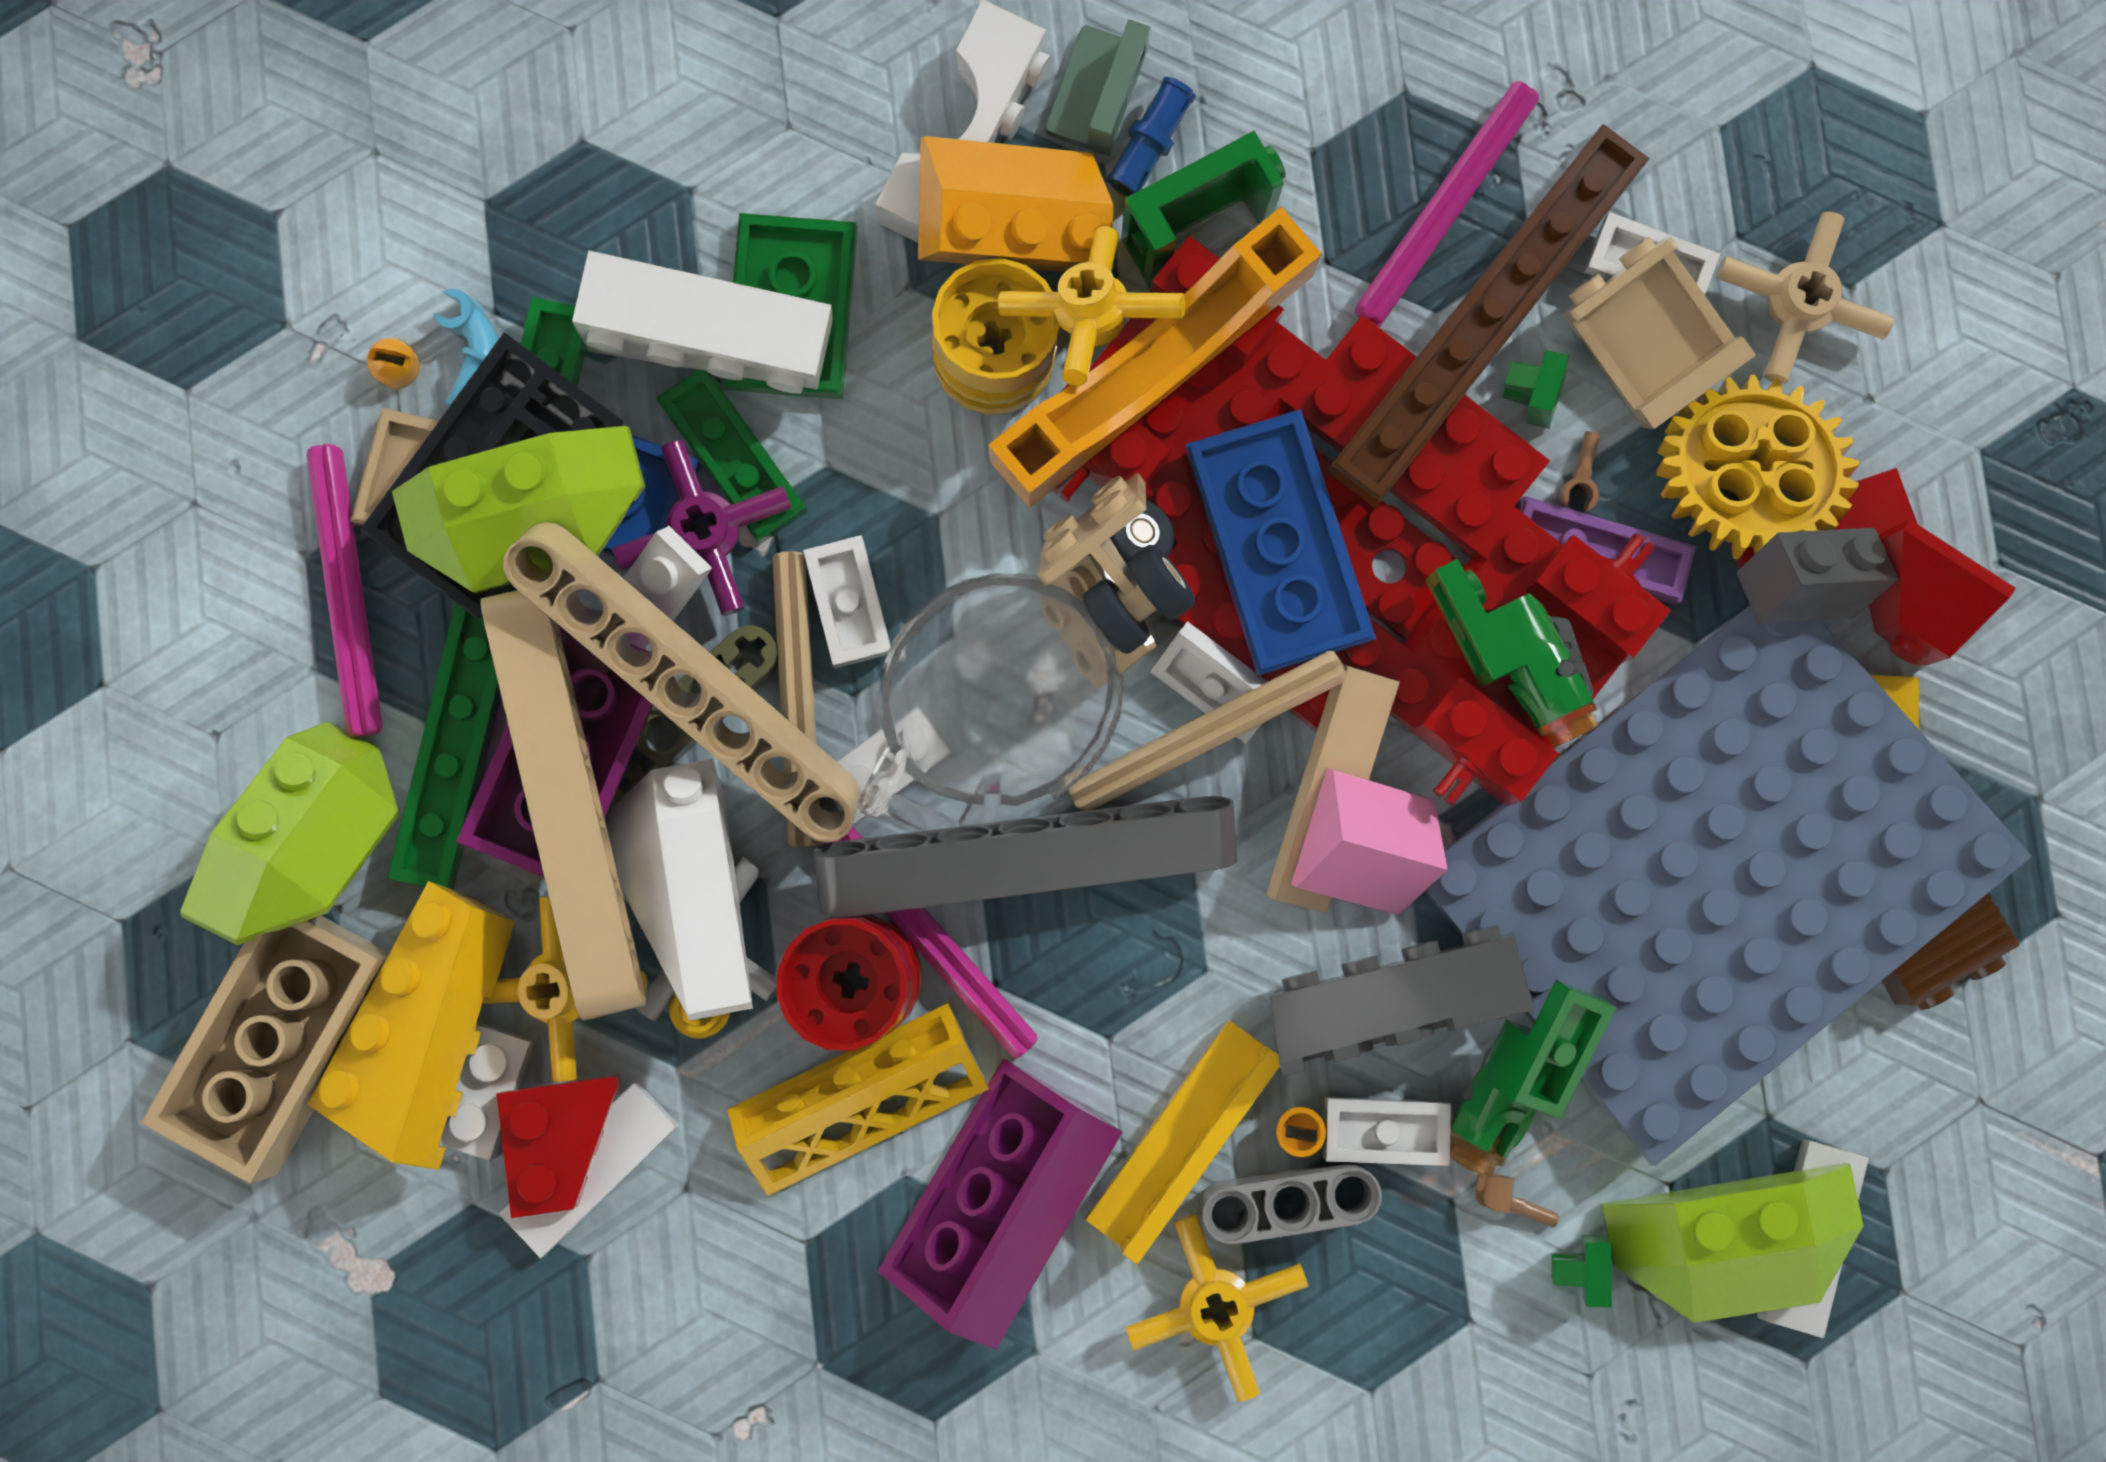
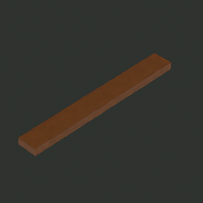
M1602 124L1331 464L1327 472L1372 507L1376 508L1650 158Z

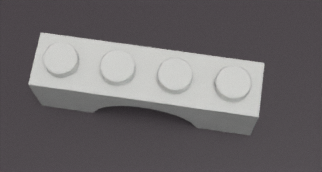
M982 0L956 49L958 74L971 88L977 100L975 116L968 129L958 139L1000 144L1003 136L1011 140L1017 132L1025 112V106L1021 105V102L1029 86L1038 89L1043 82L1051 63V56L1046 54V29L986 0ZM902 153L875 206L880 225L918 243L920 153Z

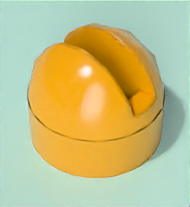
M380 339L371 346L367 355L369 372L385 387L391 389L404 388L410 385L419 373L420 361L418 355L407 343L400 339ZM384 354L405 358L403 366L381 361L380 359Z
M1295 1107L1286 1111L1280 1117L1276 1128V1135L1280 1147L1288 1155L1296 1158H1308L1315 1155L1322 1148L1326 1138V1128L1322 1118L1315 1111L1306 1107ZM1287 1126L1300 1130L1317 1131L1316 1142L1285 1137Z

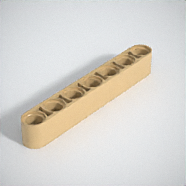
M542 522L534 524L508 548L504 556L503 568L507 579L519 592L781 814L816 841L828 843L837 841L847 835L853 825L861 796L860 787L855 778L568 530L556 523ZM534 546L545 550L551 557L553 569H544L537 566L530 558L529 547ZM578 590H590L595 593L602 602L603 610L594 611L585 607L579 600ZM636 632L644 635L650 641L653 651L641 652L636 650L628 642L626 633ZM685 674L693 677L700 684L702 692L690 693L681 689L676 683L674 675ZM729 715L739 717L748 725L749 732L736 733L731 731L723 723L722 717ZM777 756L785 757L792 761L797 771L792 773L780 772L772 766L769 759ZM822 797L833 798L842 805L843 810L828 812L818 805L816 799Z
M518 590L482 598L481 610L576 1009L581 1020L585 1021L645 1006L646 993L558 624Z

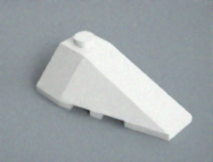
M713 758L651 770L608 810L605 817L621 890L690 1021L752 1009L726 798Z

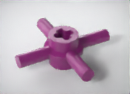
M676 440L663 445L661 450L679 500L668 514L666 527L670 526L712 567L707 577L721 615L728 616L740 612L744 609V605L726 556L732 551L738 540L740 527L792 509L785 488L782 486L730 505L717 494L702 492L684 441ZM705 516L711 524L716 525L708 527L711 536L700 540L694 532L689 531L696 530L697 527L694 521ZM655 533L613 547L616 561L621 570L632 567Z

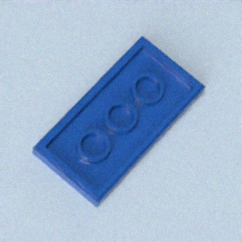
M1301 409L1185 444L1184 451L1257 677L1308 662L1327 651L1337 653L1373 642L1376 637Z

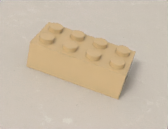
M318 916L282 930L256 935V939L243 944L141 1121V1124L249 1184L275 1177L280 1172L314 1112V1109L308 1106L307 1103L389 955V952L323 916Z

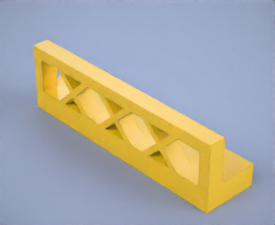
M949 1003L897 1027L877 1042L854 1051H847L732 1106L727 1111L737 1150L765 1194L769 1196L989 1090L965 1041L957 1018ZM960 1063L968 1075L947 1086L933 1084L937 1074ZM893 1095L909 1097L905 1106L891 1113L877 1111L881 1101ZM837 1122L853 1124L850 1132L840 1138L829 1139L821 1137L825 1128ZM781 1149L798 1151L794 1160L771 1171L763 1158Z
M1227 1020L1085 1216V1220L1118 1244L1122 1254L1138 1265L1280 1067L1279 1055L1261 1044L1232 1021Z

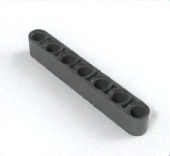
M1222 796L1193 797L838 841L819 846L813 852L820 912L828 917H851L1227 868L1238 862L1234 802L1232 799Z

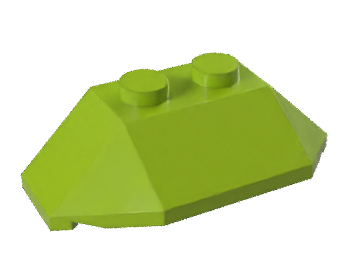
M619 426L548 433L433 465L393 490L392 494L407 551L468 590L479 593L511 584L503 568L504 556L508 548L534 524L542 522L556 523L568 530L594 554L599 556L621 524L633 501L636 502L644 490L645 484L630 427ZM534 546L529 547L530 558L537 566L544 569H553L551 557L545 550Z
M329 722L286 737L211 832L180 910L181 917L238 946L256 939V935L282 930L329 913L399 816L380 748L358 737L349 735L345 730Z
M1849 1163L1601 1203L1607 1236L1611 1242L1613 1265L1693 1323L1820 1303L1863 1228L1853 1174Z

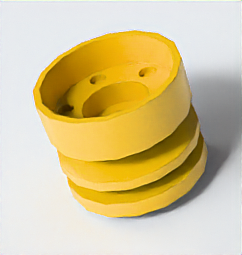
M1004 258L976 260L954 271L939 289L932 310V356L934 373L945 393L964 408L987 415L1012 413L1034 402L1049 383L1055 363L1060 325L1056 317L1000 316L998 298L1001 291L1052 292L1046 280L1027 265ZM994 342L995 347L998 350H1004V352L994 355L991 347H987L985 344Z

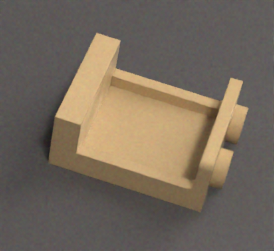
M1647 237L1619 258L1624 266L1622 270L1607 281H1604L1600 274H1597L1569 295L1574 305L1562 313L1564 319L1643 428L1655 429L1756 356L1743 336L1734 337L1675 254L1674 250L1678 246L1671 237L1658 242L1656 245L1650 237Z

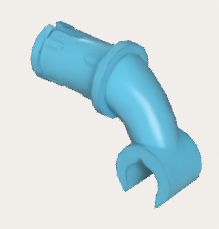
M458 289L446 290L443 293L460 303L461 316L457 315L452 319H446L438 314H433L439 324L458 336L465 337L469 348L463 347L461 352L466 355V358L451 393L445 401V404L448 406L452 404L498 341V336L491 322L485 316L482 305Z

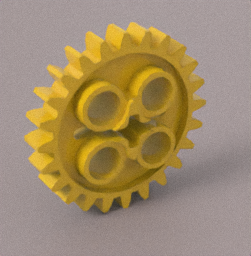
M1750 375L1742 390H1740L1731 377L1725 378L1718 393L1713 388L1706 391L1696 401L1694 400L1681 409L1678 413L1679 416L1674 415L1666 428L1665 433L1668 436H1665L1657 452L1665 458L1656 470V475L1671 480L1667 482L1661 492V496L1667 499H1680V503L1672 514L1674 519L1691 516L1695 520L1688 533L1689 536L1694 537L1707 530L1712 534L1709 549L1712 551L1716 550L1724 540L1732 543L1733 559L1736 560L1741 557L1747 547H1753L1756 554L1771 538L1780 532L1834 530L1839 524L1837 520L1841 521L1852 505L1847 500H1849L1859 483L1849 478L1859 466V460L1843 457L1854 443L1853 438H1835L1833 434L1843 420L1840 417L1823 420L1819 416L1825 405L1823 399L1812 403L1810 406L1802 403L1804 396V387L1802 386L1796 388L1788 396L1782 394L1781 380L1774 379L1769 388L1763 390L1760 388L1756 375ZM1715 435L1726 437L1734 446L1724 445L1718 441ZM1775 436H1781L1789 440L1793 447L1780 443ZM1719 489L1730 490L1735 493L1739 501L1729 500L1723 496ZM1780 489L1792 492L1801 502L1791 501L1786 498Z

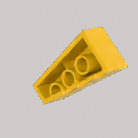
M428 881L307 1105L392 1163L439 1170L446 1147L439 1146L447 1117H456L463 1092L456 1091L466 1055H475L481 1036V1031H477V1019L483 1000L492 999L515 921L473 896Z

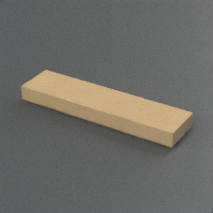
M1343 665L1346 671V679L1343 683L1331 688L1266 893V896L1275 901L1323 913L1328 912L1332 897L1296 888L1291 885L1326 769L1329 768L1369 780L1400 683L1399 681Z

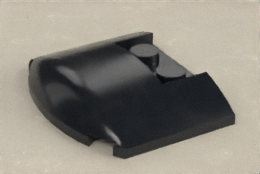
M504 332L360 530L474 617L480 618L483 616L481 610L482 598L517 589L512 584L474 593L408 552L392 491L427 467L548 433L623 426V420Z

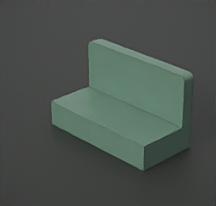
M1128 19L1122 37L1087 25L1081 28L1046 122L1047 135L1110 156L1148 51L1151 26Z

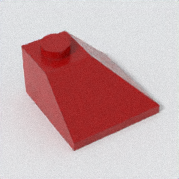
M1909 519L1878 535L1885 546L1887 555L1899 580L1869 605L1875 633L1891 643L1889 649L1894 655L1910 664L1927 666L1951 658L2008 601L2016 588Z

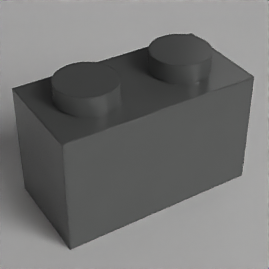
M1875 528L1780 532L1771 538L1736 572L1759 624L1855 618L1899 580L1887 555L1885 546L1881 542Z

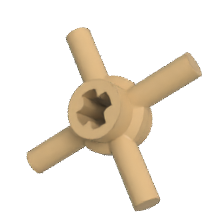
M1821 213L1805 261L1791 264L1778 274L1728 256H1724L1718 267L1717 279L1768 297L1770 317L1781 328L1764 377L1771 382L1774 379L1781 380V384L1788 382L1804 334L1816 332L1824 328L1831 321L1882 340L1888 336L1892 329L1894 317L1841 298V281L1836 272L1829 267L1845 221L1844 217L1838 213Z

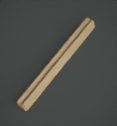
M780 552L774 554L772 563L781 714L816 744L806 559L801 552ZM783 757L784 773L797 771L792 761ZM818 798L816 802L820 806V798ZM787 819V836L791 847L811 848L821 844V841H816Z
M1327 651L1074 781L1069 787L1071 798L1079 811L1093 810L1343 683L1347 677L1345 668L1334 651Z

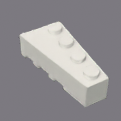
M588 250L572 320L588 352L659 363L671 367L705 370L712 375L730 380H742L744 377L767 381L766 384L769 387L788 393H802L803 387L818 389L833 321L832 305L590 250Z

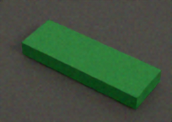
M696 370L656 397L659 405L731 505L784 486L792 509L746 525L759 545L808 512L804 503L710 373L705 370Z

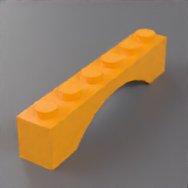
M1282 207L1278 208L1235 243L1184 294L1185 313L1183 319H1156L1128 344L1089 372L1087 382L1084 385H1070L1035 406L988 445L990 463L1030 509L1310 280L1314 275L1322 253Z

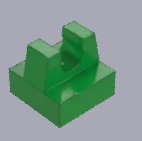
M1545 350L1541 366L1511 361L1504 382L1503 398L1529 406L1526 424L1550 429L1566 377L1569 355Z
M1582 1234V1253H1551V1278L1553 1279V1285L1583 1287V1299L1586 1307L1612 1308L1611 1242L1607 1235Z

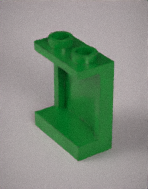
M1255 130L1125 198L1121 240L1148 288L1151 287L1154 277L1174 254L1177 240L1175 235L1240 201L1247 204L1258 225L1275 212L1284 185L1282 179L1286 177V173L1276 150L1271 145L1264 147Z

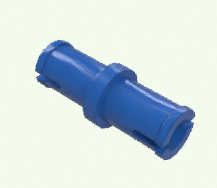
M1168 76L1163 78L1161 86L1142 120H1134L1128 131L1131 139L1114 169L1106 178V181L1110 183L1113 189L1127 197L1142 190L1160 157L1168 156L1174 145L1171 137L1190 104L1196 98V94L1192 93L1193 90L1175 78Z

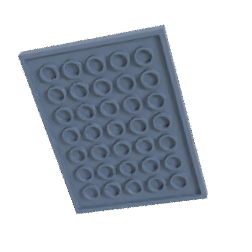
M1749 605L1553 762L1522 802L1509 806L1502 803L1447 847L1444 853L1448 870L1424 893L1461 937L1463 933L1498 925L1501 936L1514 933L1535 1009L1524 1013L1533 1024L1555 980L1603 998L1617 1007L1580 1081L1651 1166H1657L2033 856L1821 620L1759 624L1751 605Z

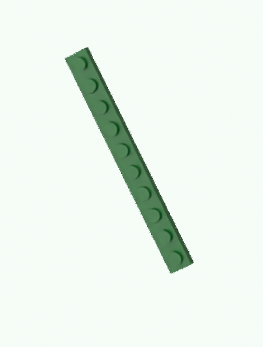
M532 297L520 344L578 386L587 348L572 322L576 306ZM455 603L387 879L424 887L430 881L453 890L465 846L456 841L479 789L501 699L483 616L480 618L474 617L457 603Z

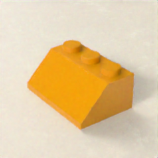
M930 136L920 138L918 260L970 264L976 260L1004 258L1025 264L1033 270L1066 272L1077 264L1088 262L1097 228L1102 226L1113 228V202L1093 153Z

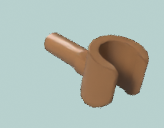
M1585 432L1573 478L1565 481L1557 492V499L1562 507L1568 504L1569 493L1574 485H1579L1586 493L1582 512L1591 510L1599 500L1598 487L1591 480L1592 464L1600 436L1596 432Z
M1484 1172L1478 1174L1476 1200L1481 1206L1497 1212L1520 1214L1551 1228L1557 1225L1559 1220L1558 1213L1522 1198L1512 1197L1515 1178Z

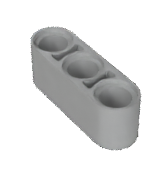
M1334 1162L1216 1182L1203 1191L1199 1200L1198 1213L1205 1229L1215 1240L1224 1244H1240L1361 1224L1369 1221L1378 1212L1382 1203V1191L1377 1179L1363 1167L1353 1162ZM1350 1176L1359 1177L1364 1185V1195L1361 1201L1356 1206L1350 1208L1338 1206L1335 1200V1190L1338 1183ZM1288 1186L1298 1187L1304 1195V1204L1301 1211L1289 1218L1276 1215L1273 1209V1201L1276 1194ZM1227 1196L1241 1199L1244 1205V1214L1236 1225L1220 1227L1213 1222L1212 1209L1216 1202Z

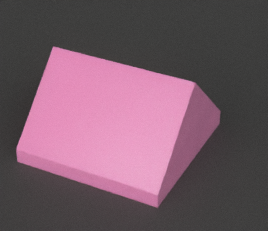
M1327 768L1291 885L1303 890L1400 915L1448 870L1435 800Z

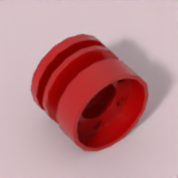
M875 915L835 917L806 928L787 946L777 969L776 997L786 1022L803 1040L825 1050L854 1051L877 1042L888 1035L912 1013L921 993L922 965L914 945L895 924ZM859 964L860 975L869 978V985L853 993L851 992L852 982L843 979V972L855 968Z

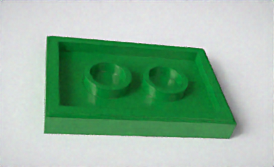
M739 213L733 283L832 305L833 321L818 389L803 387L802 393H788L769 387L766 384L767 381L743 377L742 380L723 378L725 390L843 400L858 236L857 222Z

